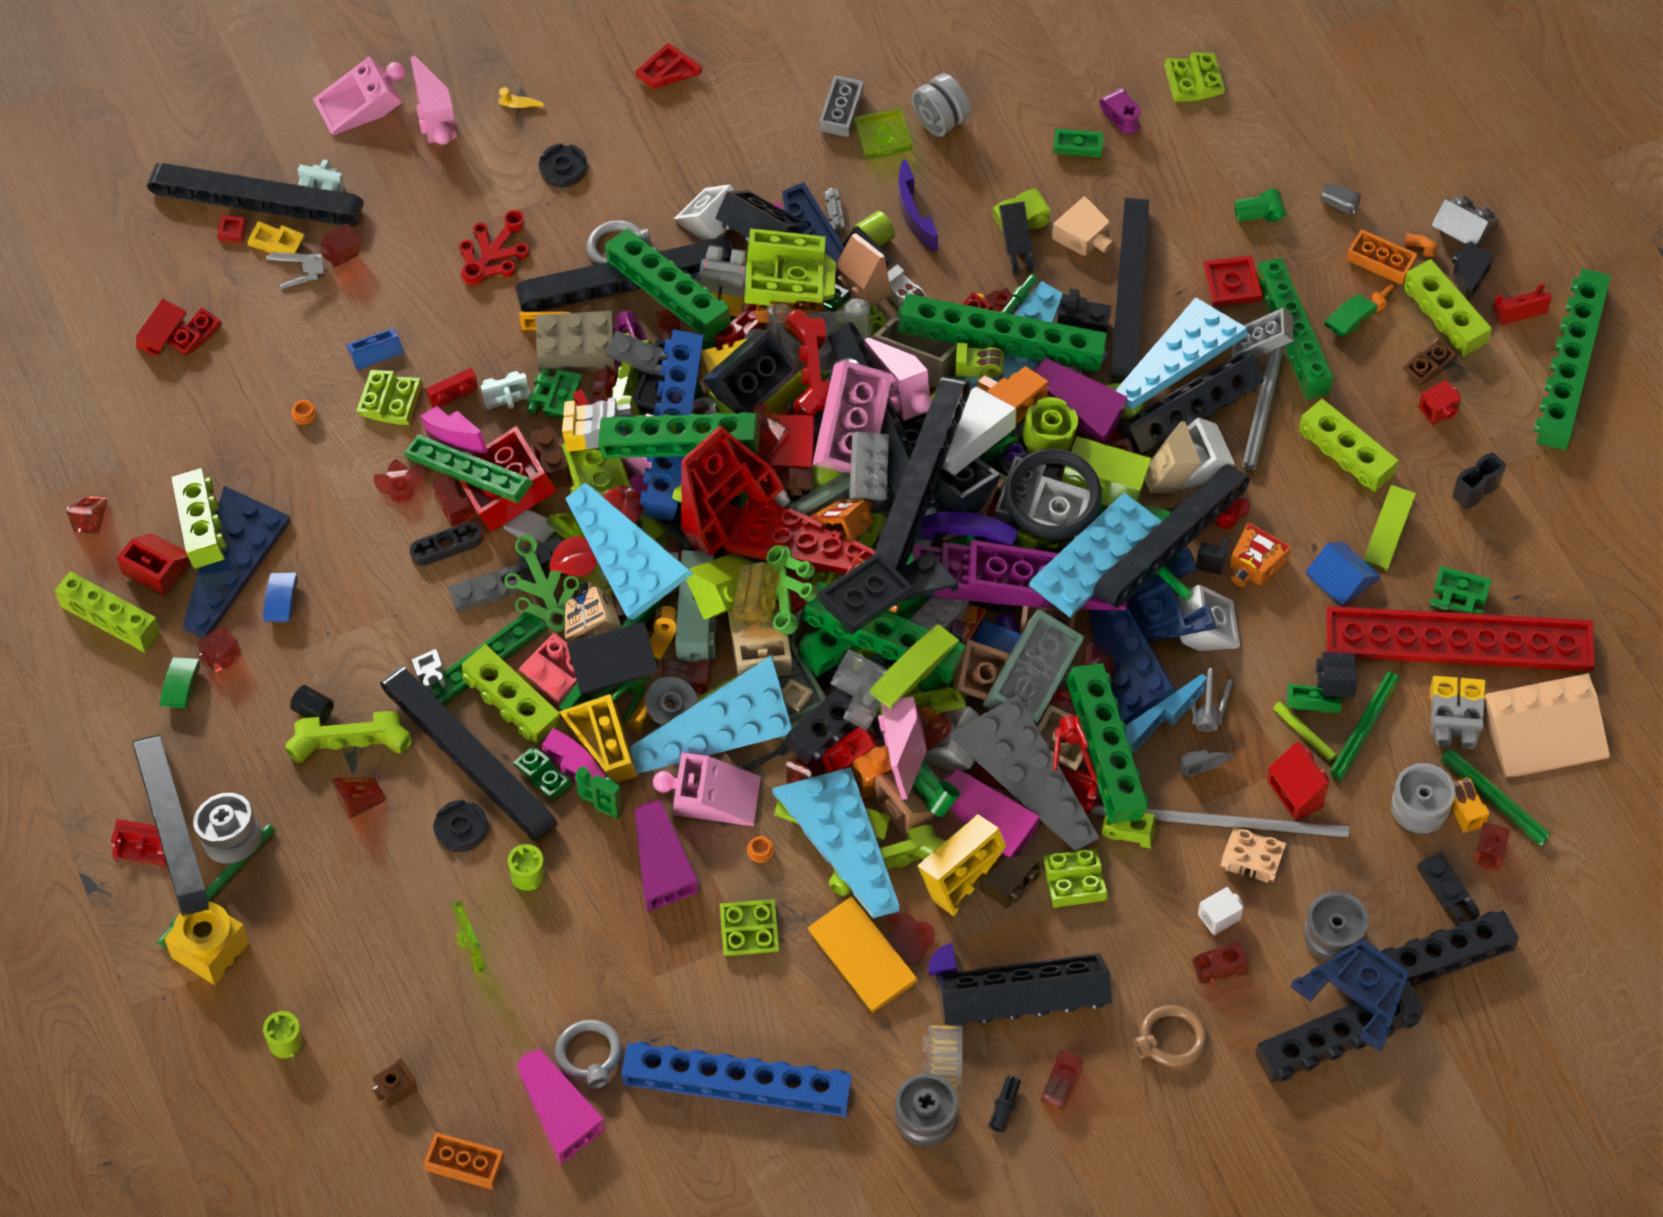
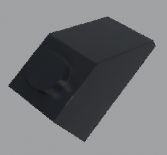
M1467 242L1462 251L1459 249L1456 251L1452 263L1455 264L1453 277L1460 293L1470 302L1491 270L1494 254Z

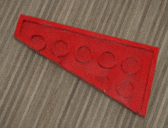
M750 497L747 498L728 536L729 540L724 544L726 553L766 560L767 553L772 547L776 545L786 546L791 550L792 558L800 562L807 561L816 570L842 575L848 572L855 556L866 561L875 554V550L857 541L851 542L843 538L842 534L835 530L831 532L825 529L820 522L792 508L786 509L780 506L778 501L774 499L765 505Z

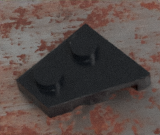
M928 551L906 565L903 577L914 588L913 594L902 601L915 599L918 596L935 595L934 591L950 588L951 592L959 589L957 581L931 551Z

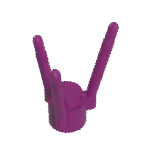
M623 311L616 316L617 326L613 328L614 334L617 330L624 334L629 333L631 337L636 338L635 334L638 333L641 340H648L640 322L636 321L633 312ZM615 360V371L618 372L620 361Z

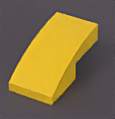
M258 221L248 239V245L270 253L296 254L304 234L282 225L280 229H276Z

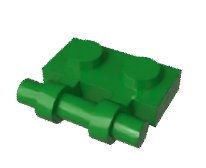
M542 368L539 375L535 377L533 383L535 387L533 393H530L527 399L528 407L526 411L531 415H535L538 408L544 407L543 416L563 420L564 404L567 401H573V393L579 390L582 383V374L557 369L555 377H550V370ZM550 388L548 396L543 395L544 390Z
M1440 566L1433 593L1443 595V598L1440 600L1432 597L1429 607L1438 609L1439 612L1483 614V610L1473 608L1474 603L1485 606L1492 579ZM1455 598L1466 601V605L1452 603L1450 599Z
M579 767L575 775L578 795L583 801L593 803L594 809L618 819L623 812L621 791L618 783L611 778H602L598 775L592 778L590 771L586 767Z

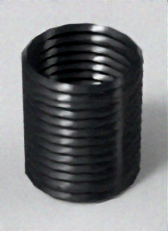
M307 685L300 686L290 701V709L305 718L319 717L321 724L328 720L334 708V701Z

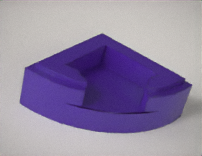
M946 944L932 955L929 962V976L956 972L957 967L953 944Z

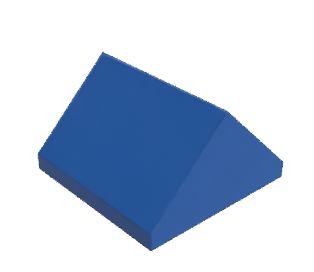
M1345 542L1327 543L1306 570V574L1340 607L1347 605L1380 579V575Z

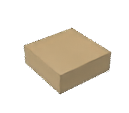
M790 679L782 690L787 709L797 715H800L813 697V690L793 679Z

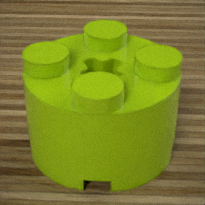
M1045 397L1039 399L1036 404L1028 408L1022 438L1030 454L1044 449L1068 451L1071 448L1078 424V416L1074 409L1071 410L1066 406L1067 402L1059 398Z

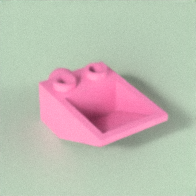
M369 56L315 97L313 100L330 133L334 136L379 119L400 105L402 100L391 81L398 82L402 80L405 75V69L402 64L393 62L385 70Z
M412 56L410 59L419 101L416 107L418 117L422 119L419 120L421 134L427 135L428 143L447 144L451 139L457 138L453 107L448 88L416 56Z
M870 338L865 339V345L876 369L893 374L888 396L895 412L903 421L928 412L932 400L929 393L928 371L914 355Z
M903 696L891 710L882 703L883 715L878 717L881 731H886L884 732L886 747L889 748L891 767L901 799L905 800L912 789L927 748L914 697L907 698Z
M681 753L678 778H674L672 774L666 771L657 773L653 778V786L658 792L667 793L672 789H676L673 807L674 816L754 826L761 776L709 756Z

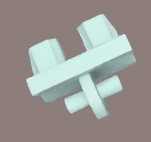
M323 160L320 166L299 165L298 185L338 192L344 191L345 186L342 184V173H339L337 169L331 168L329 160Z
M517 371L508 373L506 378L496 381L493 378L484 380L483 385H481L484 404L487 410L506 404L508 409L514 408L513 402L527 399L530 394L525 373L519 374Z

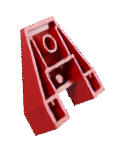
M720 426L682 459L681 529L692 548L709 556H712L729 540L715 514L742 489L747 497L765 505L784 489L778 475L770 465Z

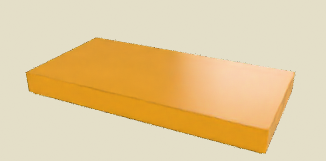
M852 896L807 928L808 932L872 1014L918 982L916 976Z

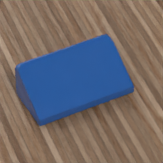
M389 329L346 345L356 369H362L403 354L400 338L394 329Z

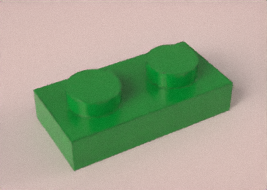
M1055 128L1053 154L1101 158L1104 132Z
M1288 684L1286 707L1296 710L1307 709L1324 713H1340L1341 697L1322 696L1321 688L1316 686Z

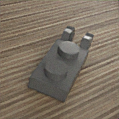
M616 330L606 351V356L649 374L665 377L660 375L662 365H658L660 360L667 361L668 355L663 354V349Z
M513 565L503 568L500 572L496 571L448 586L456 612L506 598L507 595L522 591L518 588L510 589L506 585L503 586L502 583L509 573H516L519 576L521 573L519 567ZM515 576L508 577L507 583L510 586L517 584V579L511 580L516 578Z

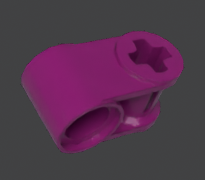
M1119 88L1099 100V105L1104 115L1122 133L1131 135L1139 131L1140 121L1138 118L1140 116V107L1129 97L1123 88Z

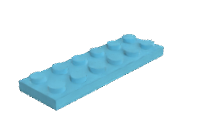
M1123 493L1033 577L1029 586L1071 618L1094 596L1093 590L1098 579L1162 521L1126 493Z

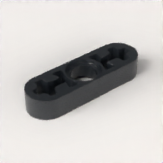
M466 522L416 540L410 546L411 560L418 566H426L478 547L483 541L482 528L476 522ZM472 532V534L475 535V537L470 538V536L467 535V533ZM457 536L460 537L461 543H458ZM445 539L454 542L450 548H442L439 544ZM435 544L436 552H433L431 545ZM423 550L426 552V555L421 556L418 551Z

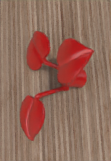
M620 485L602 495L633 523L640 519L643 506L639 505L640 496L632 487ZM570 537L562 541L553 552L550 570L574 577L586 576L596 568L597 558L585 537Z

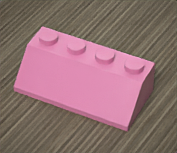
M846 360L834 364L812 465L833 471L851 473L852 434L856 432L880 434L893 374Z

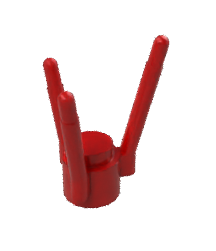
M1076 715L1063 717L1059 722L1060 728L1054 730L1056 740L1053 770H1058L1061 741L1064 739L1068 744L1079 743L1093 781H1097L1095 769L1087 750L1089 744L1082 729L1080 718Z

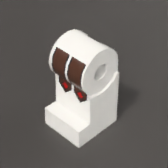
M896 265L888 271L892 293L888 298L898 307H903L906 293L927 297L919 286L915 285L904 275V270L900 266Z

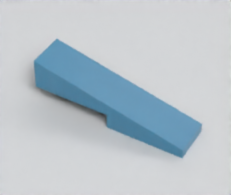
M1201 674L1126 725L1125 736L1128 744L1132 746L1133 754L1164 720L1171 726L1177 723L1207 690L1206 676Z

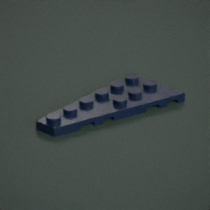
M1128 604L1125 610L1089 609L1096 664L1103 663L1106 673L1110 675L1111 691L1113 697H1116L1118 700L1120 720H1123L1126 726L1175 693L1176 689Z

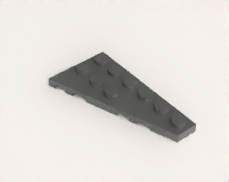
M1019 695L948 734L953 741L1029 810L1040 816L1039 819L1072 849L1077 851L1100 838L1060 766L1058 765L1057 771L1053 770L1054 756Z

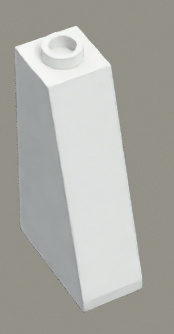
M978 387L972 389L942 469L953 475L957 474L1016 428V408Z

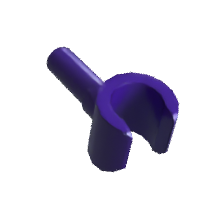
M1014 443L1006 449L1009 453L1005 456V459L1013 463L1015 456L1024 458L1029 453L1024 451L1022 445Z

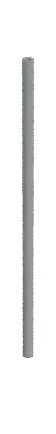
M1095 805L1090 815L1105 816L1106 810L1104 805ZM1147 809L1145 813L1155 814V821L1349 837V826Z

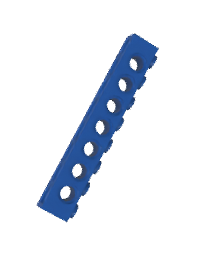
M673 330L671 340L666 339L663 354H667L668 359L667 361H662L660 375L665 376L664 382L659 381L657 397H661V403L655 404L654 416L665 414L673 416L688 415L692 413L703 335ZM685 456L647 457L646 461L651 462V467L645 468L643 483L648 484L647 490H642L639 504L644 506L643 516L674 522L678 501L673 499L672 496L675 488L681 485L682 459Z
M641 1041L635 1044L627 1043L621 1073L623 1085L844 1117H847L852 1088V1074H847L839 1069L825 1071L811 1065L796 1067L783 1061L768 1063L754 1057L740 1059L726 1053L712 1055L698 1049L691 1051L679 1050L677 1047L670 1045L655 1047ZM651 1062L660 1063V1066L657 1068L647 1067ZM679 1066H686L688 1068L685 1072L675 1071ZM707 1070H714L716 1072L713 1076L703 1075ZM734 1074H742L744 1078L741 1080H733L731 1079V1076H733ZM762 1078L772 1080L769 1084H761L758 1081ZM790 1082H797L800 1084V1086L797 1088H789L787 1084ZM818 1086H825L828 1088V1090L825 1092H817L815 1088Z

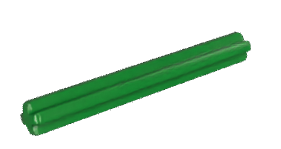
M1391 671L1386 673L1332 766L1330 772L1332 778L1340 781L1345 777L1398 685L1399 675Z
M1449 749L1444 753L1441 759L1443 763L1462 779L1469 778L1478 793L1535 842L1543 845L1548 841L1551 835L1548 830L1457 752Z

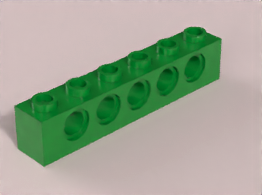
M627 228L605 244L607 262L698 334L703 335L707 341L730 325V309L728 305L713 296L708 288L702 287L695 282L690 274H685L673 261L663 257L655 247L649 246L640 235H635Z
M1282 257L1258 263L1257 276L1262 298L1269 314L1284 308L1293 316L1294 341L1284 345V350L1305 400L1330 394L1333 380L1332 373Z
M748 412L739 414L715 413L710 415L688 414L674 416L665 414L662 416L603 417L600 422L598 446L603 458L687 456L720 426L752 452L758 454L760 426L756 413Z
M818 581L815 587L817 593L828 585ZM816 597L812 601H807L803 614V620L811 626L825 629L838 638L850 640L861 648L873 650L884 658L898 661L916 642L930 631L886 611L851 635ZM958 642L929 675L934 680L950 684L963 659L966 646Z
M1103 663L1073 667L1066 682L1076 715L1081 720L1082 729L1089 744L1087 750L1095 769L1097 784L1109 823L1140 820L1148 808V797L1142 791L1140 771L1135 768L1133 762V749L1128 744L1125 736V723L1123 720H1120L1118 700L1116 697H1113L1111 691L1110 675L1106 673Z

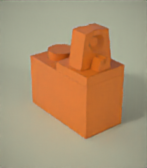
M1026 366L1017 373H1013L1009 379L1003 378L996 382L983 376L977 382L979 389L1016 408V424L1026 417L1027 410L1031 405L1036 404L1039 399L1048 397V381Z

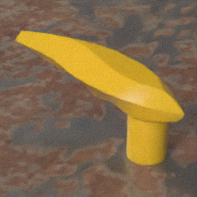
M506 87L499 90L501 99L498 103L513 108L544 107V103L541 101L510 95Z

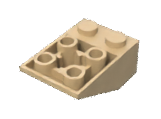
M773 605L774 616L768 623H763L756 618L755 613L758 607L728 611L738 676L771 654L773 655L778 677L792 675L788 635L782 634L773 626V620L780 612V606Z

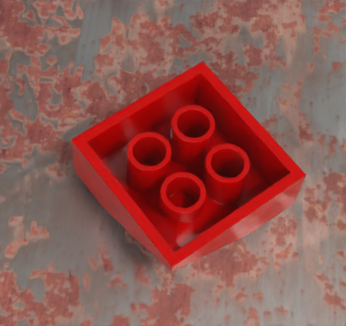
M517 426L487 444V453H473L471 455L530 478L533 484L519 503L459 480L477 513L491 533L557 491Z

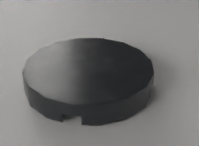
M563 143L555 144L548 147L541 154L539 172L543 180L550 185L569 187L577 184L585 177L587 158L584 152L575 145L563 146Z
M456 800L447 803L439 809L433 823L436 840L443 848L452 852H466L475 849L483 842L487 835L488 821L485 812L479 805L473 802L472 804L465 802V800Z

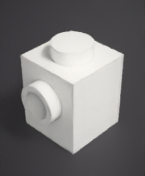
M1226 887L1200 902L1198 916L1214 936L1241 920L1244 907L1243 902L1236 893L1233 894Z

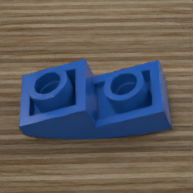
M271 573L264 602V622L279 623L290 621L295 606L293 596L298 584L297 573Z
M982 620L973 641L1011 654L1021 634Z

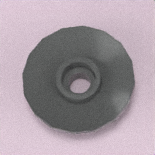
M677 677L659 678L651 684L646 692L645 705L647 712L655 722L662 726L698 703L696 692L691 685ZM665 702H671L674 708H667Z

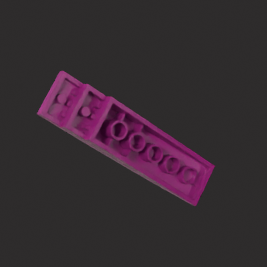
M975 540L971 541L970 546L943 542L941 548L917 544L914 546L913 561L931 551L958 583V590L952 592L950 588L934 591L935 595L932 596L995 604L1057 608L1031 588L1029 584L1031 579L1051 562L1058 553ZM1093 596L1080 609L1125 610L1127 601L1119 608H1115L1098 597Z

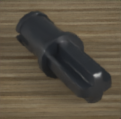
M1008 1075L1005 1079L999 1098L994 1100V1111L988 1123V1127L991 1130L1005 1133L1012 1111L1016 1109L1014 1101L1021 1084L1019 1078Z

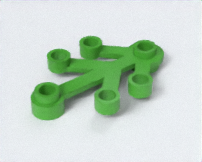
M529 535L521 536L516 541L515 548L519 555L525 556L537 585L521 579L516 573L507 574L504 583L510 589L518 588L543 598L548 609L531 604L530 600L526 597L518 598L515 602V608L520 613L528 612L545 619L547 627L552 631L565 630L566 603L572 598L574 591L578 589L579 580L574 576L565 578L563 582L565 589L557 604L553 593L561 572L550 571L548 579H546L535 555L537 548L535 539ZM523 541H528L531 544L529 551L521 549ZM509 576L517 578L515 586H510L507 583ZM568 579L576 581L574 589L567 587L566 582ZM520 600L527 601L528 607L526 610L518 608ZM556 613L561 614L563 617L562 622L559 624L553 621V616Z
M776 545L768 551L766 560L769 568L753 591L756 598L764 601L756 610L755 615L763 623L771 621L774 616L772 607L779 597L780 612L775 616L773 626L782 634H792L796 631L798 622L791 612L789 589L798 593L806 601H812L816 597L817 589L810 583L804 584L788 577L787 568L795 570L805 580L810 579L814 575L815 568L807 561L800 562L792 558V552L788 547ZM776 576L777 580L771 589L769 585Z

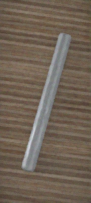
M1284 345L1268 353L1263 375L1265 382L1261 383L1242 465L1245 470L1254 471L1257 466Z

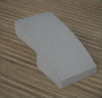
M526 510L504 525V529L516 537L529 535L539 545L553 539L560 532L558 524L529 510Z

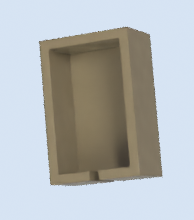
M611 311L536 315V346L539 373L542 368L549 369L551 373H556L557 369L568 372L615 370V359L606 356V351L613 338Z
M894 316L885 324V327H882L873 336V340L916 356L928 371L929 387L937 388L942 376L949 377L956 370L957 344L898 333L900 318Z

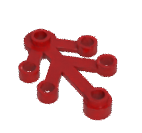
M510 210L505 214V227L490 245L487 237V225L479 222L473 226V234L478 239L481 257L477 262H475L473 256L475 251L473 242L466 239L459 243L460 254L465 259V265L461 270V279L465 284L478 285L484 281L485 277L502 274L504 277H512L516 273L515 263L511 260H505L498 265H487L490 261L516 257L519 260H525L529 257V247L525 243H518L513 247L501 249L513 232H519L524 227V215L521 211Z

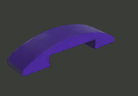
M903 160L899 171V204L902 215L915 237L927 248L936 251L938 250L937 231L930 216L920 218L911 196L914 193L915 178L908 161Z
M947 511L926 515L916 539L935 541L938 533L985 537L988 543L1014 546L1018 530L1002 521L985 515Z

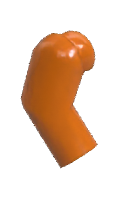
M1406 233L1405 246L1424 248V257H1436V250L1438 249L1436 242L1425 235Z

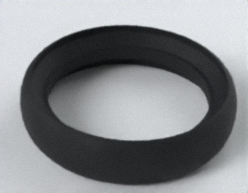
M1044 449L1027 455L1011 470L1005 486V503L1014 522L1028 534L1046 540L1067 539L1083 532L1096 518L1102 502L1101 483L1093 467L1079 455L1062 449ZM1057 463L1076 470L1085 479L1090 492L1089 503L1085 511L1077 519L1064 525H1045L1031 519L1022 510L1017 498L1018 485L1023 476L1031 469L1043 464Z

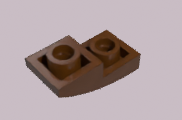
M1438 338L1424 353L1420 351L1403 367V370L1419 384L1423 385L1458 358V354Z

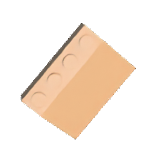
M1589 673L1485 694L1483 717L1505 779L1609 758L1610 754L1599 702Z

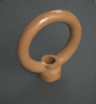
M1166 1005L1152 1010L1144 1018L1140 1027V1036L1133 1039V1045L1140 1059L1150 1056L1164 1065L1184 1066L1194 1062L1201 1056L1207 1044V1033L1203 1022L1195 1013L1181 1006ZM1168 1016L1179 1017L1187 1021L1194 1029L1196 1035L1193 1048L1181 1055H1170L1158 1049L1154 1036L1151 1035L1155 1022Z

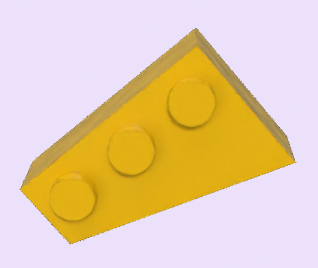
M610 694L560 711L567 727L584 749L596 760L608 778L620 783L638 776L618 709Z
M977 815L918 865L933 902L951 915H956L959 911L956 906L966 893L971 895L975 889L972 886L982 872L986 875L1007 847L998 827Z

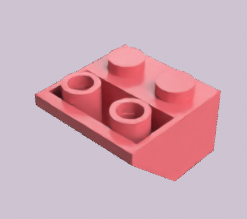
M553 633L518 670L519 676L560 713L559 705L577 684V679L567 642Z

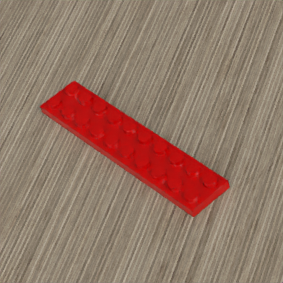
M1326 607V651L1354 653L1355 659L1593 671L1595 667L1593 620Z

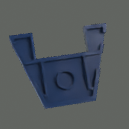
M1188 547L1179 552L1181 556L1172 564L1169 561L1165 565L1178 579L1198 570L1192 552ZM1160 575L1146 582L1127 600L1130 610L1149 642L1217 628L1212 610L1208 605L1184 616L1177 592Z
M1362 939L1335 955L1332 960L1322 966L1318 965L1305 976L1294 979L1290 988L1312 1002L1328 982L1333 984L1375 1015L1360 1032L1359 1037L1381 1052L1409 971Z

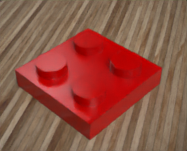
M1252 255L1203 261L1202 267L1212 307L1262 301V292Z

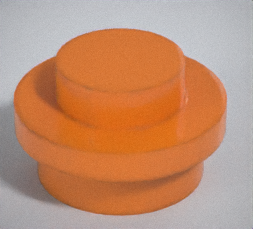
M300 400L294 404L291 415L296 423L305 425L316 419L317 409L310 401Z
M757 836L749 842L747 854L754 862H767L774 855V844L767 837Z

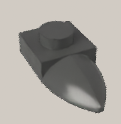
M1206 749L1199 752L1191 751L1181 758L1179 772L1182 778L1186 779L1224 764L1233 758L1234 754L1223 752L1208 754Z

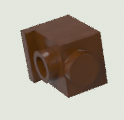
M789 467L776 473L784 486L783 490L786 491L787 497L790 500H798L805 493L813 490V469Z
M402 1058L396 1060V1064L372 1077L374 1085L371 1089L379 1102L384 1100L388 1108L418 1091L416 1080Z

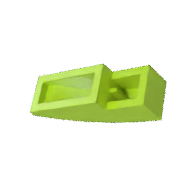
M1391 485L1364 557V561L1368 565L1388 571L1413 507L1416 493Z

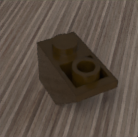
M1035 854L997 859L986 875L984 874L981 878L980 891L1007 909L1012 902L1017 903L1021 899L1026 885L1029 882L1034 883L1041 873V857Z

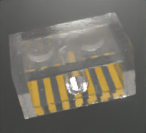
M929 1025L928 1036L923 1035L922 1052L928 1053V1062L922 1061V1073L937 1074L948 1080L955 1090H961L963 1026Z

